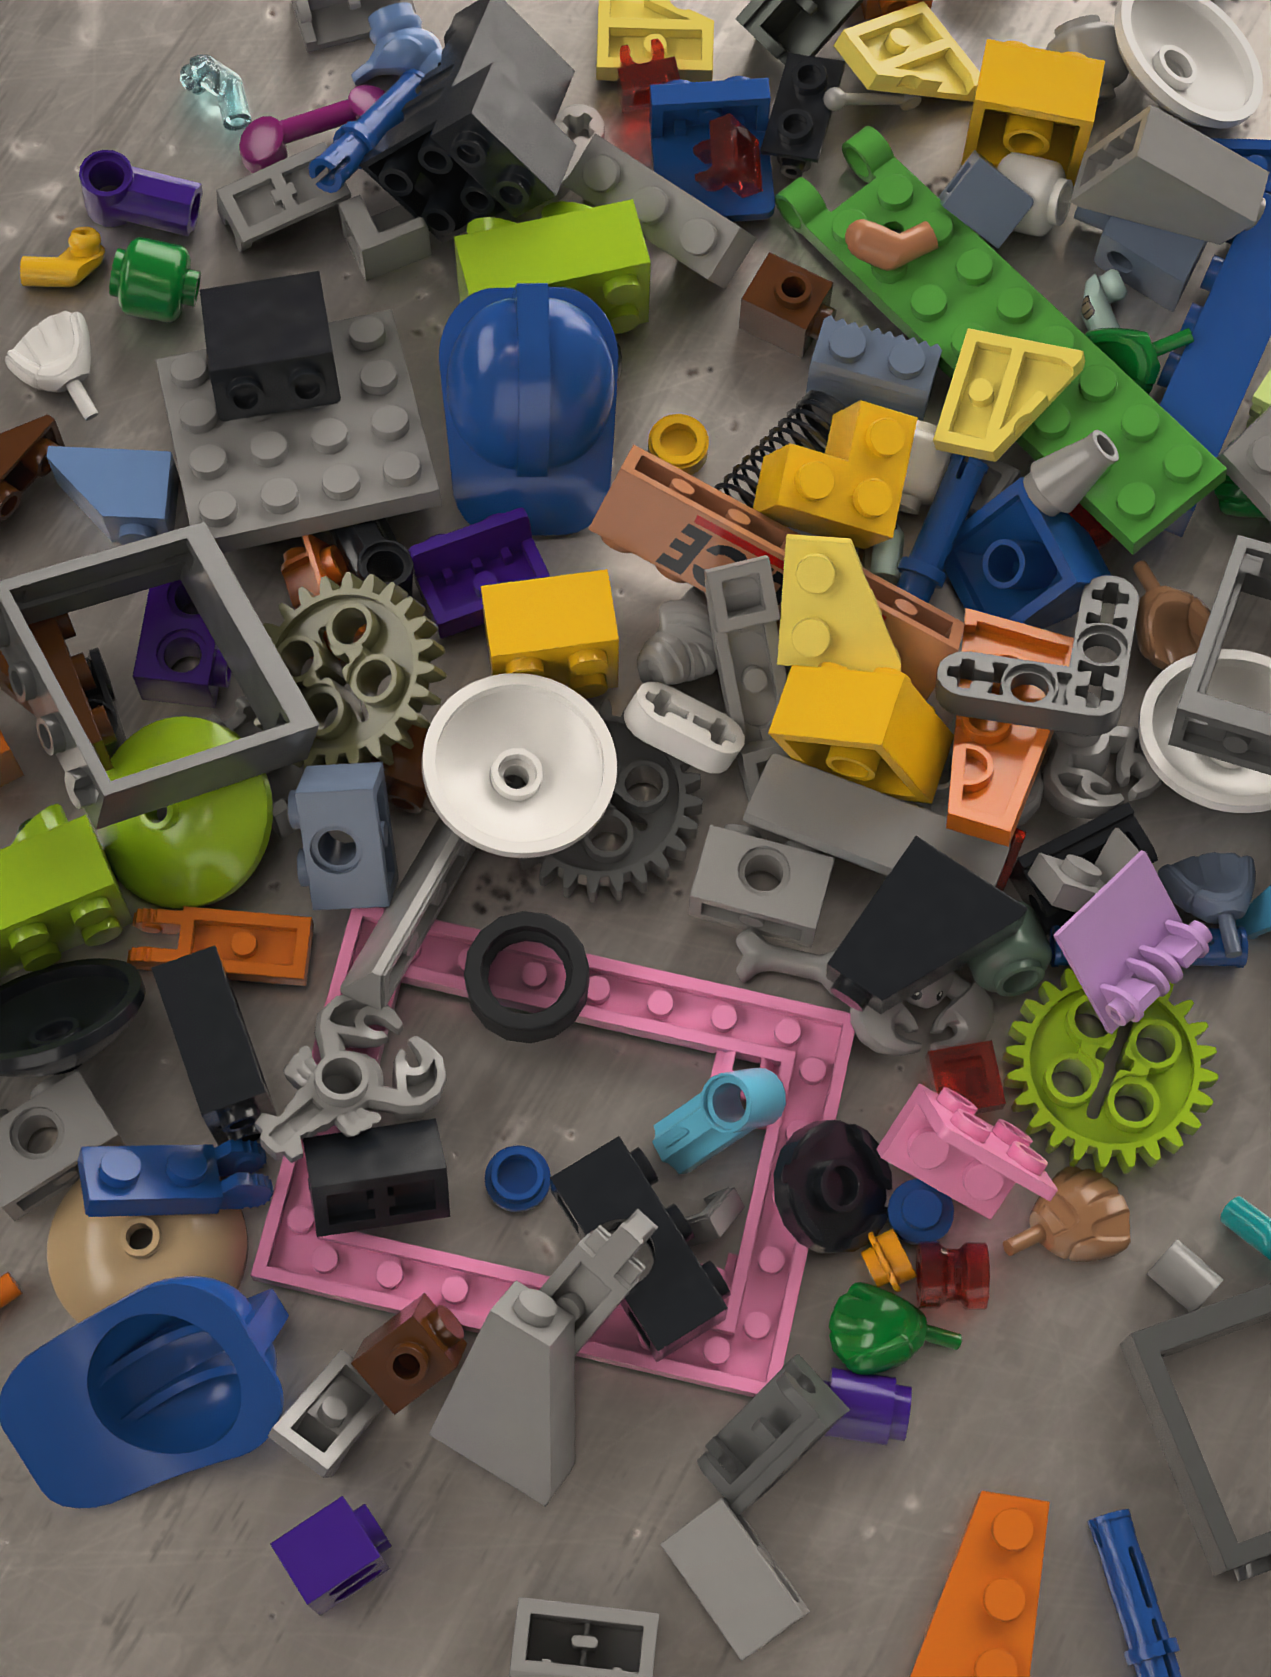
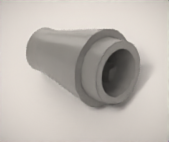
M1094 430L1085 438L1034 461L1031 464V472L1023 480L1026 493L1033 504L1048 516L1053 517L1060 512L1070 513L1107 468L1118 461V451L1105 433Z

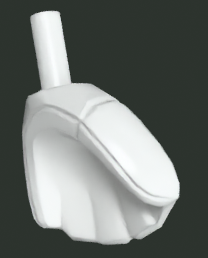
M63 311L41 320L38 325L30 329L13 350L7 352L5 356L7 368L20 380L37 390L56 393L68 390L85 421L91 420L99 414L81 383L89 376L91 367L90 336L87 323L81 313Z

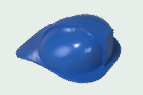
M516 283L515 287L480 290L468 296L454 309L444 327L439 347V368L452 490L460 513L470 525L481 522L490 515L506 513L522 507L529 517L532 536L577 533L592 523L610 489L617 397L618 347L613 328L605 313L591 298L577 290L566 287H549L548 283Z
M180 1276L148 1284L86 1318L24 1357L12 1370L0 1394V1424L41 1491L51 1501L63 1507L80 1509L112 1504L173 1477L243 1456L258 1448L269 1438V1432L279 1421L283 1412L284 1396L280 1380L276 1374L277 1354L273 1341L284 1326L289 1315L273 1288L246 1298L240 1291L226 1282L209 1277Z

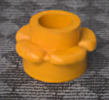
M894 1228L876 1237L873 1231L868 1234V1239L872 1246L861 1251L862 1257L877 1287L891 1283L894 1291L900 1292L902 1291L900 1285L917 1277L916 1272Z

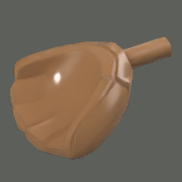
M1144 560L1137 562L1133 566V571L1146 593L1140 598L1138 606L1136 639L1141 654L1149 659L1154 666L1164 670L1174 662L1197 653L1211 611L1201 599L1193 596L1192 593L1166 585L1161 586L1147 562Z
M1068 1166L1051 1179L1058 1189L1052 1200L1048 1201L1041 1196L1037 1199L1029 1217L1031 1228L1003 1241L1004 1251L1009 1256L1040 1243L1047 1250L1063 1259H1070L1074 1262L1102 1260L1118 1255L1130 1244V1211L1123 1195L1119 1194L1118 1187L1108 1178L1103 1177L1101 1173L1086 1168L1082 1170L1077 1166Z

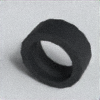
M521 911L499 917L479 932L467 951L464 979L471 1009L486 1029L507 1041L531 1044L555 1038L574 1024L587 1001L589 964L583 944L568 925L548 914ZM524 941L542 943L554 950L562 960L566 972L565 987L557 1002L546 1010L533 1014L514 1013L500 1005L491 993L488 982L490 965L497 954L509 945Z

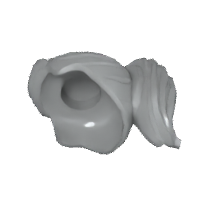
M695 586L690 588L681 600H670L660 606L658 631L645 642L637 658V668L640 680L643 683L652 681L666 685H675L711 675L718 669L711 634L707 597L703 591Z

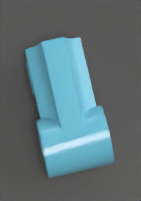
M766 1068L731 1071L711 1077L704 1085L701 1093L653 1125L655 1138L652 1143L662 1162L668 1163L678 1174L690 1173L754 1129L775 1123L782 1116L786 1106V1093L783 1084L775 1073ZM741 1090L746 1098V1110H744L740 1101Z

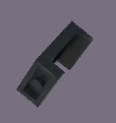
M319 271L200 289L208 369L218 418L221 421L250 418L340 402L341 396Z

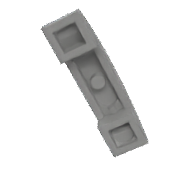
M767 555L704 570L711 634L727 716L732 718L741 727L745 736V744L738 753L737 760L748 802L752 798L772 754H780L791 758L768 734L787 680L785 666L777 665L779 633L776 620L780 619L770 560Z

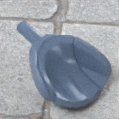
M1212 852L1198 857L1191 856L1172 865L1166 864L1158 870V876L1170 899L1185 912L1192 913L1194 917L1207 923L1219 924L1226 957L1236 958L1241 956L1242 950L1235 921L1241 919L1246 914L1251 903L1256 881L1254 859L1248 855L1240 857L1236 853Z

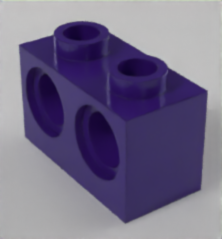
M181 580L150 588L133 671V679L141 699L216 708L219 687L228 688L230 685L232 672L200 614H186L182 612L185 606L192 602ZM191 656L200 659L199 664L188 672L172 670L173 665L181 658Z
M341 1496L270 1543L306 1604L320 1616L390 1569L381 1554L391 1548L392 1545L366 1504L353 1510L344 1496Z

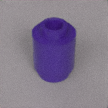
M831 1367L829 1380L823 1381L850 1410L824 1436L886 1446L889 1439L905 1441L911 1410L912 1387L896 1384V1377L878 1374H855L850 1370Z

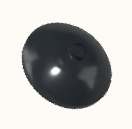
M81 959L51 965L2 984L0 986V1076L31 1078L51 1074H65L77 1069L84 1062L103 1051L132 1023L144 1001L146 991L138 969L130 963L117 959Z

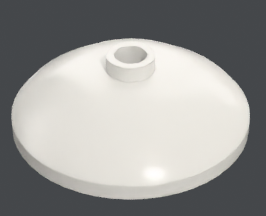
M1211 0L1118 1L1114 14V27L1120 55L1132 77L1154 102L1172 115L1188 123L1219 129L1240 125L1255 112L1263 95V79L1258 60L1243 33Z
M1221 649L1206 695L1271 714V657L1246 650ZM1196 653L1186 656L1165 668L1146 691L1138 721L1141 748L1151 768L1176 793L1201 806L1232 813H1255L1271 810V775L1168 745L1176 711Z
M506 673L477 680L457 691L443 704L433 718L425 738L422 754V774L425 789L432 806L443 822L455 834L471 845L489 853L512 858H532L564 850L584 838L596 826L604 815L613 795L617 777V758L614 743L606 724L585 698L564 684L546 677L527 673ZM509 775L520 776L525 781L526 786L520 789L511 788L505 783L504 778Z

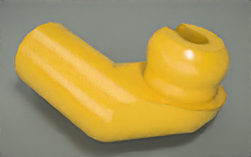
M87 226L73 229L68 239L69 247L58 257L23 256L20 263L22 286L62 288L77 286L102 264L105 248L101 245L99 232Z

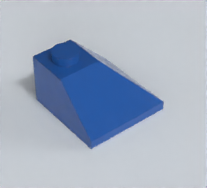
M1020 477L964 521L944 570L964 608L1044 629L1071 618L1079 612L1082 591L1085 585L1091 583L1093 578L1112 575L1089 532L1068 513L1060 512L1052 517L1041 512L1026 493L1023 483L1024 477Z

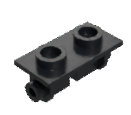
M788 53L760 153L763 155L777 157V161L781 165L780 172L784 176L797 179L802 177L803 172L811 168L812 162L818 163L832 115V110H829L824 105L823 97L828 89L832 87L839 88L846 65L845 61Z

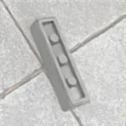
M772 754L767 761L743 817V821H746V823L885 876L889 875L914 837L918 836L996 887L1011 845L1007 847L946 829L947 817L780 754Z
M440 817L393 895L390 906L386 907L340 987V992L343 995L379 1010L386 1007L474 853L476 847L455 834Z

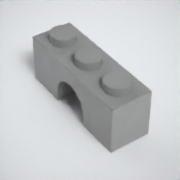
M596 133L563 184L596 207L633 199L643 236L646 240L726 289L757 240L756 237Z

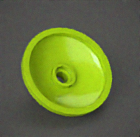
M180 716L161 719L144 726L132 734L111 758L114 768L106 771L110 780L113 781L241 739V737L226 726L203 718ZM266 773L169 805L167 806L166 817L162 821L157 817V810L96 830L114 875L127 889L141 899L167 908L183 909V906L204 907L231 895L253 874L269 842L273 821V801L269 780Z

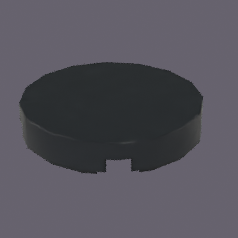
M841 1120L816 1121L795 1131L780 1150L773 1174L774 1200L783 1225L799 1244L818 1253L855 1252L870 1243L868 1234L873 1231L876 1237L886 1224L888 1218L887 1207H885L887 1200L886 1190H892V1172L888 1162L882 1159L877 1151L879 1143L868 1130L856 1124H847Z

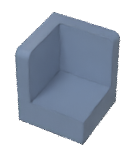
M976 150L972 152L938 196L941 200V205L997 249L1000 248L1034 203L1033 198L999 172L990 161Z

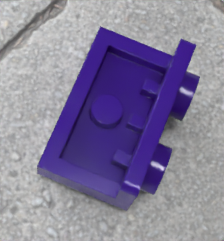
M522 507L506 513L490 515L481 522L447 534L431 536L424 542L413 545L408 549L413 561V574L416 586L432 622L438 626L437 633L440 639L484 624L481 586L551 577L532 538L529 517Z

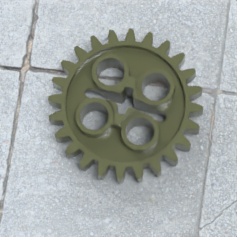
M345 572L341 586H339L327 576L321 577L320 595L316 596L303 586L300 587L298 595L301 605L294 610L282 602L278 605L280 613L285 620L280 627L270 623L263 624L319 723L308 758L293 765L298 768L304 765L305 769L306 766L370 763L372 762V756H375L390 766L394 763L391 749L393 744L397 742L410 750L414 747L412 738L407 732L412 725L420 728H429V721L420 713L423 705L433 706L440 705L442 699L428 690L430 683L446 679V673L430 663L446 653L443 646L433 639H429L438 630V626L426 616H422L426 609L422 604L411 596L407 597L408 593L393 582L387 585L373 574H369L363 582L351 572ZM366 624L363 636L353 643L357 630ZM325 631L327 633V637L330 642L329 646L332 651H330L327 648V645L323 639V634ZM313 657L311 667L301 675L305 662ZM338 658L346 662L347 665L343 667ZM391 675L388 688L382 694L377 695L380 683L387 676ZM349 684L352 692L344 688L343 686ZM360 700L364 703L368 712V718L366 721L364 718L362 708L360 706ZM338 708L335 720L325 728V721L329 713ZM256 717V719L253 721L254 725L257 728L264 731L262 725Z

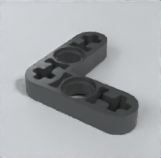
M1100 576L1093 578L1091 583L1085 585L1081 595L1069 667L977 652H956L948 655L940 662L937 668L935 693L938 703L949 713L959 716L1086 736H1099L1110 732L1117 726L1121 715L1139 603L1137 590L1126 579L1117 576ZM1103 603L1115 605L1112 624L1100 623ZM1094 646H1103L1114 651L1118 658L1108 663H1098L1086 657L1084 651ZM960 679L971 680L970 688L958 687ZM993 682L1001 683L999 695L991 694ZM1021 685H1033L1040 688L1046 696L1036 702H1025L1016 698L1011 691ZM1089 685L1102 686L1099 708L1086 706Z

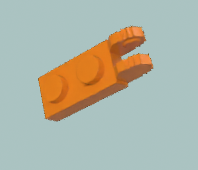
M183 906V911L138 908L134 912L132 926L147 933L170 935L179 933L177 949L137 946L128 950L127 963L132 964L137 969L152 971V967L215 945L230 980L297 986L307 985L314 930L312 917Z

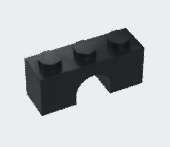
M620 1136L550 1177L551 1193L580 1240L588 1233L592 1234L599 1225L610 1234H613L637 1209L658 1226L657 1230L645 1243L653 1256V1266L648 1275L638 1282L621 1302V1306L655 1361L658 1362L724 1321L728 1307L723 1300L731 1296V1293L715 1265L710 1260L701 1265L690 1249L687 1242L695 1237L679 1208L674 1203L665 1208L651 1187L659 1182L643 1151L637 1147L629 1152Z

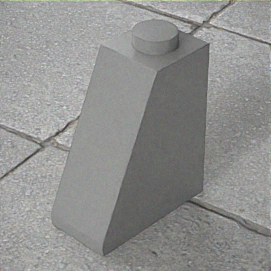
M1150 105L1084 152L1070 202L1084 209L1221 245L1242 231L1252 229L1260 220L1266 206V200L1263 198L1269 172L1157 107Z
M515 1281L489 1311L429 1435L545 1507L570 1474L575 1464V1316L556 1305L555 1301L544 1292L530 1289Z

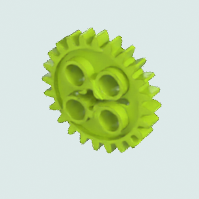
M1070 968L1064 970L1060 977L1062 991L1045 980L1038 990L1043 1005L1037 1001L1026 999L1020 1012L1029 1023L1013 1021L1008 1031V1035L1022 1045L1006 1047L1002 1056V1060L1019 1066V1069L1007 1073L1003 1084L1004 1087L1023 1089V1093L1014 1100L1011 1109L1012 1112L1028 1110L1033 1112L1034 1117L1025 1130L1027 1135L1046 1129L1051 1136L1046 1144L1045 1152L1050 1154L1064 1143L1071 1147L1069 1154L1070 1166L1075 1167L1085 1153L1093 1155L1095 1171L1101 1174L1107 1167L1111 1157H1116L1119 1167L1124 1174L1130 1173L1135 1166L1137 1153H1139L1149 1167L1155 1166L1161 1159L1158 1143L1172 1154L1177 1153L1184 1145L1177 1130L1193 1136L1202 1124L1191 1111L1206 1113L1213 1104V1100L1198 1089L1213 1087L1218 1080L1217 1073L1201 1068V1065L1211 1061L1217 1053L1216 1047L1197 1045V1040L1209 1027L1207 1022L1188 1024L1185 1019L1194 1002L1189 999L1174 1006L1168 1001L1174 986L1173 983H1169L1170 991L1163 997L1159 996L1144 1011V1017L1139 1022L1132 1023L1127 1040L1115 1064L1117 1074L1105 1091L1098 1118L1091 1119L1087 1116V1108L1104 1070V1063L1102 1061L1113 1046L1119 1027L1112 1034L1107 1033L1105 1030V1035L1102 1037H1087L1076 1027L1075 1016L1090 1014L1098 1019L1099 1017L1074 972ZM1141 1038L1156 1040L1164 1048L1166 1060L1157 1063L1148 1061L1139 1053L1136 1041ZM1064 1071L1077 1076L1082 1083L1083 1094L1076 1097L1063 1095L1054 1086L1052 1075ZM1129 1096L1139 1101L1145 1113L1144 1120L1132 1122L1121 1117L1115 1108V1098Z

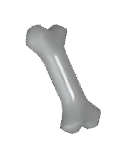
M751 927L738 934L736 945L743 954V958L736 972L743 983L748 982L761 972L774 971L816 980L822 983L833 997L837 998L830 990L834 983L826 978L827 963L837 948L829 953L818 955L775 946L767 942L756 928Z

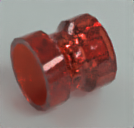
M939 1241L918 1242L915 1267L918 1309H939L945 1302L959 1303L965 1310L987 1309L990 1287V1263L986 1242H965L959 1249L945 1248Z

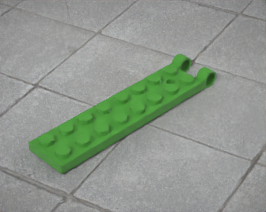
M865 126L842 144V152L848 165L859 178L868 182V184L832 212L827 209L823 198L816 188L802 177H798L775 195L777 209L787 224L793 230L802 234L909 339L914 337L918 344L926 340L930 347L938 343L942 350L938 367L951 380L968 328L1084 351L1085 365L1081 373L1015 442L1036 461L1085 438L1094 430L1105 433L1114 443L1119 459L1107 468L1079 503L1132 555L1226 480L1227 468L975 231L945 209L940 203L941 200L894 157L888 142L875 128ZM859 219L873 221L888 229L900 230L902 232L927 221L936 235L938 249L895 270L886 271L859 260L852 255L845 242V233L848 226Z

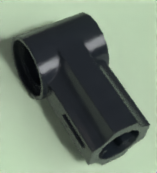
M386 518L329 530L352 574L363 582L369 574H373L376 577H392L395 579L392 582L408 593L407 597L413 596V561L408 549L397 542Z

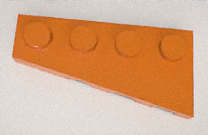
M965 608V626L961 652H977L1069 667L1074 642L1073 637ZM960 679L958 687L970 688L972 681ZM993 682L991 694L999 695L1001 683ZM1021 685L1011 691L1016 698L1025 702H1036L1046 696L1040 688L1033 685ZM956 715L946 829L1009 847L1054 730Z
M981 1491L978 1494L909 1677H1030L1049 1501Z

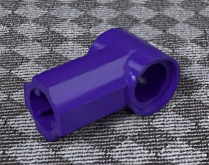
M114 150L93 152L82 162L79 170V179L88 216L95 223L104 227H117L127 222H132L188 237L192 231L194 232L200 215L203 195L201 183L133 167L123 154ZM106 186L118 187L116 190L109 192L100 191L101 188Z

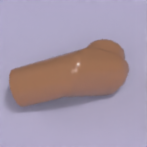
M859 219L851 223L845 233V242L852 255L859 260L886 271L895 270L938 249L936 235L927 221L897 233L876 222Z

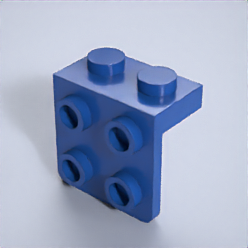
M733 76L721 81L691 82L679 79L665 84L650 85L649 126L653 171L731 222L766 220L775 211L771 157L760 153L769 122L771 100L769 78L750 79L745 76Z

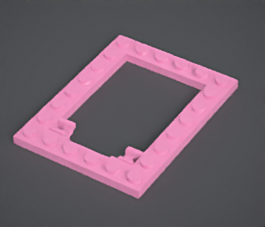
M386 908L351 909L325 1006L336 996L343 995L340 992V987ZM435 920L387 1005L393 1010L395 1009L401 983L468 998L464 979L467 951L481 930ZM524 941L509 945L497 954L490 965L488 982L491 993L500 1005L537 1013L546 1010L557 1002L565 987L566 972L562 960L554 950L542 943ZM586 954L589 964L587 1001L575 1022L716 1054L711 1077L733 1071L735 1058L758 1063L760 1068L770 1070L781 1080L786 1093V1106L782 1116L775 1123L757 1128L766 1130L739 1254L728 1253L725 1270L716 1267L731 1293V1296L723 1300L728 1307L726 1319L656 1362L620 1303L576 1356L755 1397L783 1368L808 1253V1247L799 1244L783 1225L774 1200L773 1174L780 1150L795 1131L812 1122L836 1120L855 1033L850 1023V1013ZM376 1024L368 1026L375 1031H384L388 1035L389 1029ZM315 1039L312 1057L318 1065L321 1058ZM385 1044L371 1048H345V1050L366 1054L376 1059L380 1065ZM741 1090L740 1100L746 1102L744 1092ZM332 1126L327 1131L317 1133L314 1136L340 1133L341 1131L336 1126ZM301 1139L303 1158L291 1163L283 1156L250 1275L253 1281L394 1314L399 1313L423 1293H426L436 1307L443 1305L456 1316L463 1330L475 1333L480 1332L489 1311L515 1281L530 1289L539 1290L550 1277L356 1231L317 1237L309 1192V1177L303 1139Z

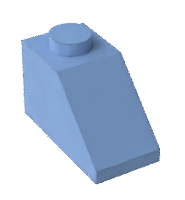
M48 446L47 459L57 484L111 542H119L121 545H125L175 529L180 478L171 451Z

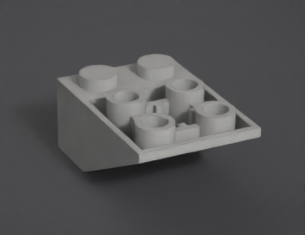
M518 1597L509 1677H653L659 1613Z

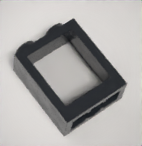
M214 945L152 967L151 969L201 1115L217 1145L219 1146L228 1140H242L245 1142L250 1139V1141H259L261 1133L255 1128V1122L261 1113L278 1115L231 981L216 946Z

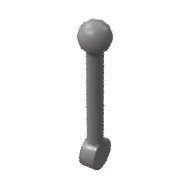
M832 87L825 92L823 101L824 105L832 111H838L845 105H899L902 111H909L917 107L922 98L917 95L900 93H845L838 87Z

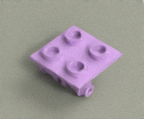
M1142 850L1053 935L1105 1030L1110 1034L1120 1025L1125 1026L1129 1021L1139 1022L1144 1017V1011L1159 996L1163 997L1170 991L1169 983L1176 984L1183 978L1181 967L1187 969L1197 958H1203L1209 952L1208 943L1212 940L1210 930L1203 923L1194 920L1187 925L1182 922L1147 853Z

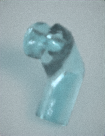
M200 54L191 57L190 63L184 65L180 71V80L187 91L192 90L193 94L196 95L204 93L206 89L217 97L223 125L226 129L237 131L246 128L252 122L241 77L210 55Z

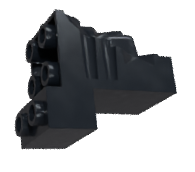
M477 0L455 14L449 29L444 35L445 47L441 53V65L425 74L419 83L422 89L421 94L406 103L401 110L404 115V121L388 130L379 143L364 156L359 164L371 178L414 218L423 217L429 232L442 244L453 239L454 236L466 232L468 223L476 218L493 217L505 210L516 218L557 196L577 146L554 123L575 70L505 0Z

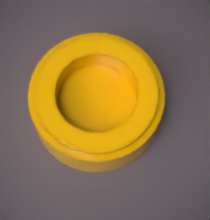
M684 414L668 415L657 421L650 430L648 452L680 470L693 475L703 467L707 460L708 434L704 426L695 418Z

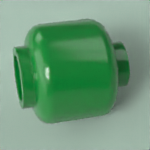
M138 237L130 242L126 250L117 249L111 270L109 295L118 297L120 309L127 315L172 323L181 315L184 305L195 307L199 294L201 271L190 269L191 259L185 247Z

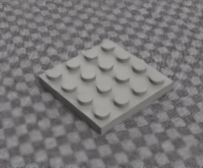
M392 309L328 323L341 400L337 404L221 421L218 418L210 380L206 349L156 359L189 524L191 526L205 521L222 553L442 506L440 489Z

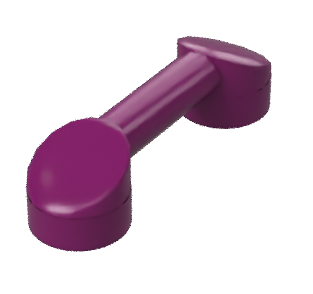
M360 85L350 91L348 99L281 121L272 116H262L255 119L245 128L240 138L239 150L243 165L251 173H255L288 158L287 143L340 127L349 121H356L385 91L376 86Z

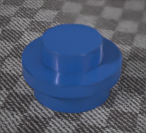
M520 1145L506 1147L497 1152L487 1165L485 1171L487 1193L491 1200L504 1210L510 1212L529 1211L537 1207L547 1196L550 1189V1169L544 1157L536 1150Z
M912 1179L898 1186L891 1195L887 1206L888 1222L891 1229L894 1228L901 1240L917 1246L930 1245L942 1239L949 1231L954 1219V1206L951 1197L919 1179Z

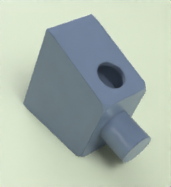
M1077 206L1074 219L1103 231L1094 257L1096 265L1104 271L1110 269L1118 270L1125 284L1162 307L1174 312L1207 245V241Z

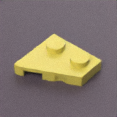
M599 0L596 80L669 82L682 79L691 82L712 81L714 20L690 9H679L670 0Z
M924 1L844 29L833 45L867 90L974 102L980 72Z
M968 328L933 438L936 450L996 462L1081 373L1085 365L1084 351Z
M787 534L777 665L818 667L822 662H831L855 671L874 672L878 667H888L901 671V658L897 648L895 649L882 618V612L867 582L851 538Z

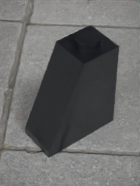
M915 836L828 961L826 978L834 983L830 990L837 998L855 1010L863 1012L866 1006H869L879 1014H882L1015 935L1023 924L1028 908L926 841Z

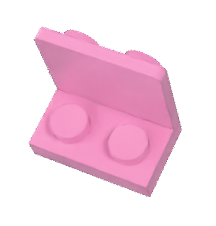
M919 1083L877 1147V1151L882 1159L989 1220L993 1218L1015 1183L1020 1184L1048 1201H1051L1058 1191L1045 1171L1048 1162L1037 1152L1029 1148L1033 1141L1027 1134L1002 1119H998L994 1126L974 1115L978 1109L973 1103L947 1087H943L940 1094H937Z

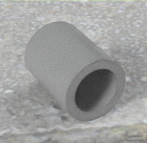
M1178 1239L1147 1273L1149 1277L1189 1312L1199 1309L1224 1280Z

